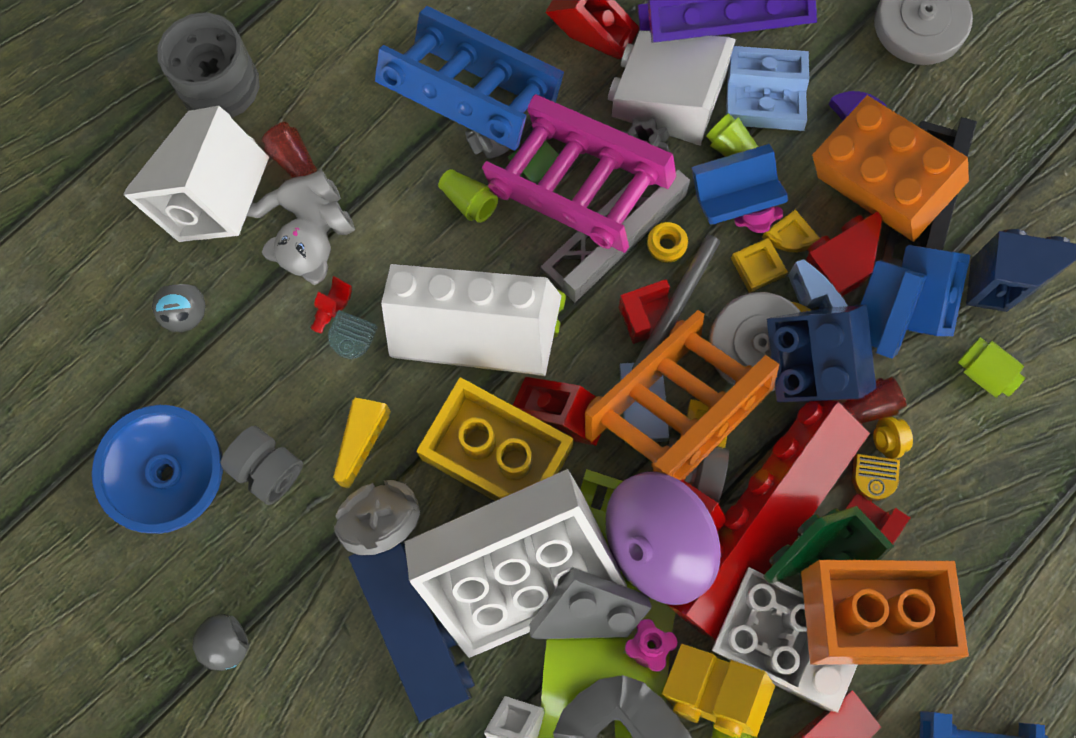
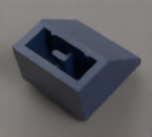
M1019 229L999 231L970 261L966 305L1008 312L1052 281L1076 261V243H1070L1068 238L1061 236L1046 238L1028 236L1025 231Z
M867 304L823 308L767 318L771 358L779 363L775 382L777 402L860 399L876 389Z

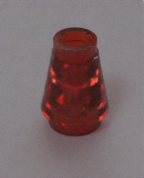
M282 122L264 134L262 137V142L265 145L264 151L293 178L317 172V168L313 164L296 127H290L287 122Z
M892 376L884 380L882 377L877 378L876 389L860 399H846L845 402L840 403L860 424L884 417L899 415L898 410L907 407L903 392Z

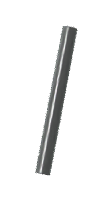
M705 236L635 361L632 370L669 336L720 244L719 239L715 236Z

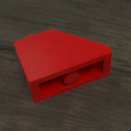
M552 0L545 12L570 38L616 59H622L627 44L633 42L639 31V26L615 0Z
M525 377L513 406L572 437L575 442L596 446L601 436L600 434L592 442L585 437V411L588 405L596 398L595 395L580 385Z

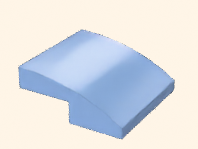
M734 46L728 65L726 115L729 113L735 120L739 117L745 127L804 131L807 122L806 90L809 83V51Z

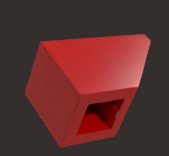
M878 211L866 219L862 215H858L841 228L843 233L833 239L826 235L818 239L807 249L809 254L805 261L823 274L842 297L862 286L873 272L882 223L881 215Z

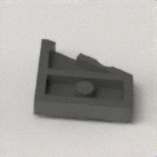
M572 567L529 624L530 636L534 639L628 637L651 609L648 596L641 592Z

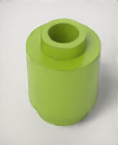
M981 337L973 343L957 362L965 368L964 374L995 398L1001 393L1009 397L1025 380V377L1020 374L1024 368L1022 363L992 340L987 343Z

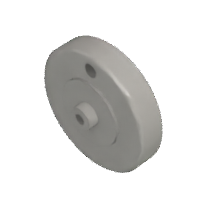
M880 0L876 8L874 22L879 40L891 54L908 63L930 65L949 59L961 48L971 31L973 13L969 0Z
M755 292L742 295L727 303L718 312L711 325L708 342L743 366L751 365L753 367L765 355L771 358L767 318L799 313L800 310L789 300L773 293ZM715 367L723 379L731 385H735V380Z

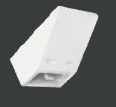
M748 567L712 647V651L730 661L733 660L764 670L774 685L823 710L838 712L858 664L810 665L803 593L778 581L769 584L764 579V574Z

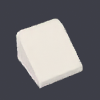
M504 696L484 731L486 738H538L545 713L544 708Z

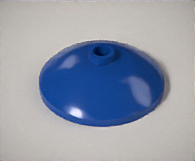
M154 405L135 410L122 417L107 431L96 450L92 465V483L96 498L109 517L128 529L148 534H161L180 529L197 519L209 507L218 492L223 474V468L220 463L223 457L220 444L214 432L202 419L183 408L170 405ZM167 467H172V477L163 481V470Z

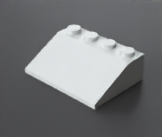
M568 469L405 541L410 583L468 658L529 633V624L572 567L627 587L589 505Z

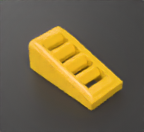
M356 397L354 400L352 399L333 476L334 480L341 487L350 488L389 419L391 411L387 404Z

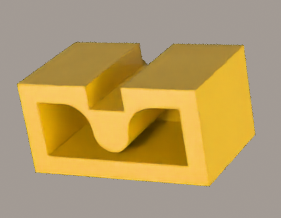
M681 644L662 695L674 707L673 712L685 720L698 723L701 717L715 722L714 728L729 736L740 738L743 732L757 737L775 685L764 670L733 660L727 662L718 659L712 653Z

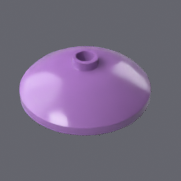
M642 472L629 477L617 486L608 502L605 525L610 551L625 578L646 596L665 604H685L703 595L712 586L717 577L721 551L716 526L701 499L680 480L660 472Z

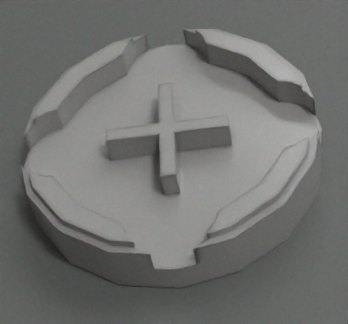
M387 480L384 481L385 485L375 487L371 483L362 486L347 497L337 510L335 517L338 521L334 525V532L347 551L357 555H375L392 549L408 537L416 527L420 510L413 491L406 484Z

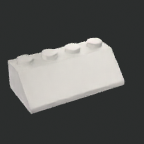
M391 264L381 303L389 356L397 359L546 376L562 296L550 280L545 277Z

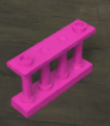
M535 94L528 105L533 131L507 167L503 169L488 161L482 166L489 183L488 188L493 194L503 200L511 198L590 236L597 245L605 249L613 247L625 253L629 248L625 227L622 223L648 185L657 184L669 189L676 178L673 154ZM554 138L566 143V146L538 185L520 177L546 139ZM586 152L600 159L572 201L553 192L579 154H585ZM621 168L635 174L607 217L587 208L613 169Z

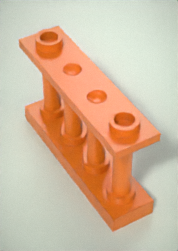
M697 310L686 321L680 320L671 330L669 337L603 397H596L588 405L585 411V437L592 442L608 428L652 461L653 472L670 475L680 481L684 480L774 389L779 363L765 355L753 367L751 365L743 366L702 338L704 313ZM691 350L735 380V385L727 393L724 391L718 393L676 363ZM664 375L708 406V411L699 420L697 418L691 420L650 391L649 388ZM636 401L681 434L680 439L671 448L669 446L662 447L620 415Z

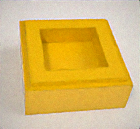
M769 237L733 253L731 257L749 293L785 277L788 273Z

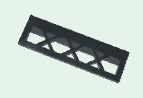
M961 117L953 129L921 120L918 127L938 139L947 141V145L968 157L977 121ZM958 194L922 232L920 240L917 237L913 242L902 234L898 236L899 232L890 227L881 261L902 267L903 260L893 258L892 255L895 245L906 239L909 240L912 246L943 250Z

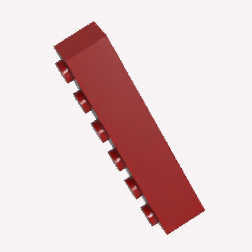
M820 400L806 403L799 410L796 421L786 435L776 442L773 453L761 470L751 477L748 488L738 502L726 512L725 517L727 521L718 532L721 551L720 566L712 586L703 595L689 603L666 605L699 633L716 641L747 568L750 567L765 575L772 567L769 559L787 544L791 546L798 537V528L807 519L812 517L870 433L838 401Z

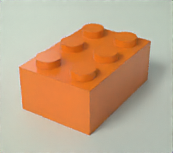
M868 95L812 154L819 179L871 214L878 211L884 223L913 242L969 182L967 156Z
M818 560L801 571L810 665L946 664L969 657L955 561Z

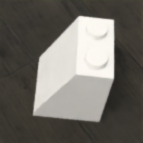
M639 31L635 44L628 43L621 61V67H625L622 78L615 77L610 87L608 100L613 101L612 117L633 123L635 118L639 122H648L651 117H654L657 123V130L666 127L669 136L701 145L727 73L736 39L724 36H704L651 43L650 31Z
M220 106L191 110L185 114L128 185L124 196L178 242L239 236L269 156L256 144L252 137L248 136L238 126L229 113Z

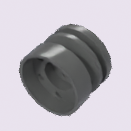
M207 12L190 14L175 21L163 33L158 45V63L188 111L220 106L233 118L243 113L254 102L260 88L259 73L235 26L230 21L220 15Z

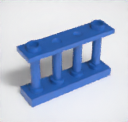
M426 6L419 12L413 46L404 54L385 45L379 48L375 82L515 151L519 147L527 116L524 112L528 109L531 99L537 94L556 103L564 71ZM428 53H432L448 62L439 71H436L419 61ZM463 69L483 78L474 88L454 80ZM497 86L518 95L509 106L489 97Z

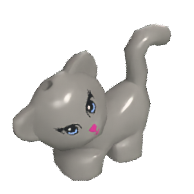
M322 169L306 176L286 180L278 189L267 193L257 203L252 201L247 216L261 218L273 208L281 205L297 217V219L281 227L277 236L271 238L264 245L262 254L267 260L278 262L288 272L303 276L305 280L313 285L323 281L328 272L327 261L331 252V246L327 237L328 230L332 228L338 235H348L355 230L350 215L347 211H342L337 202L341 199L337 187L333 181L327 180Z

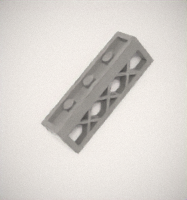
M677 170L676 178L669 189L660 186L650 197L639 198L634 205L637 209L622 223L625 227L629 248L625 253L613 247L605 249L601 246H598L594 251H585V239L588 235L577 231L540 267V271L575 303L686 196L690 179L680 170ZM629 183L597 213L607 217ZM581 243V251H573ZM564 259H581V263L565 278L554 269Z

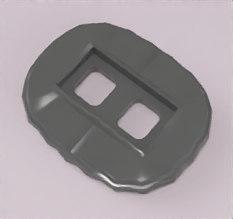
M624 675L600 679L580 692L562 710L553 733L554 738H597V734L613 720H620L631 733L632 738H692L678 715L668 707L660 696L653 692L644 682Z

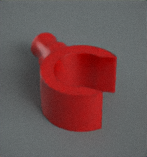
M333 276L332 286L328 295L326 296L318 291L314 306L318 310L314 315L315 320L310 326L313 331L322 334L326 324H329L332 317H337L343 311L352 294L351 285Z

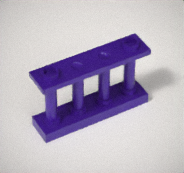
M648 0L647 4L637 5L639 31H650L651 43L817 23L816 0Z

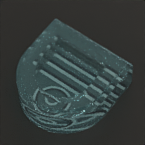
M338 310L328 333L329 343L340 357L355 359L367 352L378 328L376 324Z

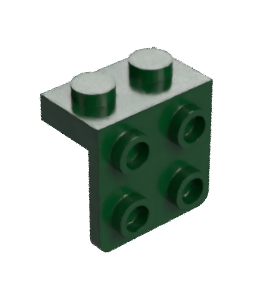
M857 506L842 511L835 508L821 518L818 514H815L807 519L797 530L800 538L792 546L789 544L783 546L769 559L772 567L763 577L769 584H772L798 573L801 574V571L818 560H881L894 545Z

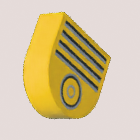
M861 454L855 455L852 483L856 492L869 501H880L892 495L899 482L900 460Z

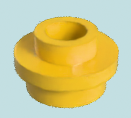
M671 222L656 225L650 231L647 239V247L650 254L662 262H674L680 259L685 254L688 246L686 232L679 225ZM670 239L675 246L666 249L661 246L660 241Z
M891 416L881 418L878 421L873 439L876 448L887 458H900L912 448L913 436L906 421Z

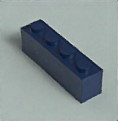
M402 541L392 549L375 555L353 554L349 556L350 563L419 723L471 699L472 696L469 689L474 687L475 683L465 661L457 664L450 648L457 645L456 641L444 625L439 623L434 612L409 581L405 543Z

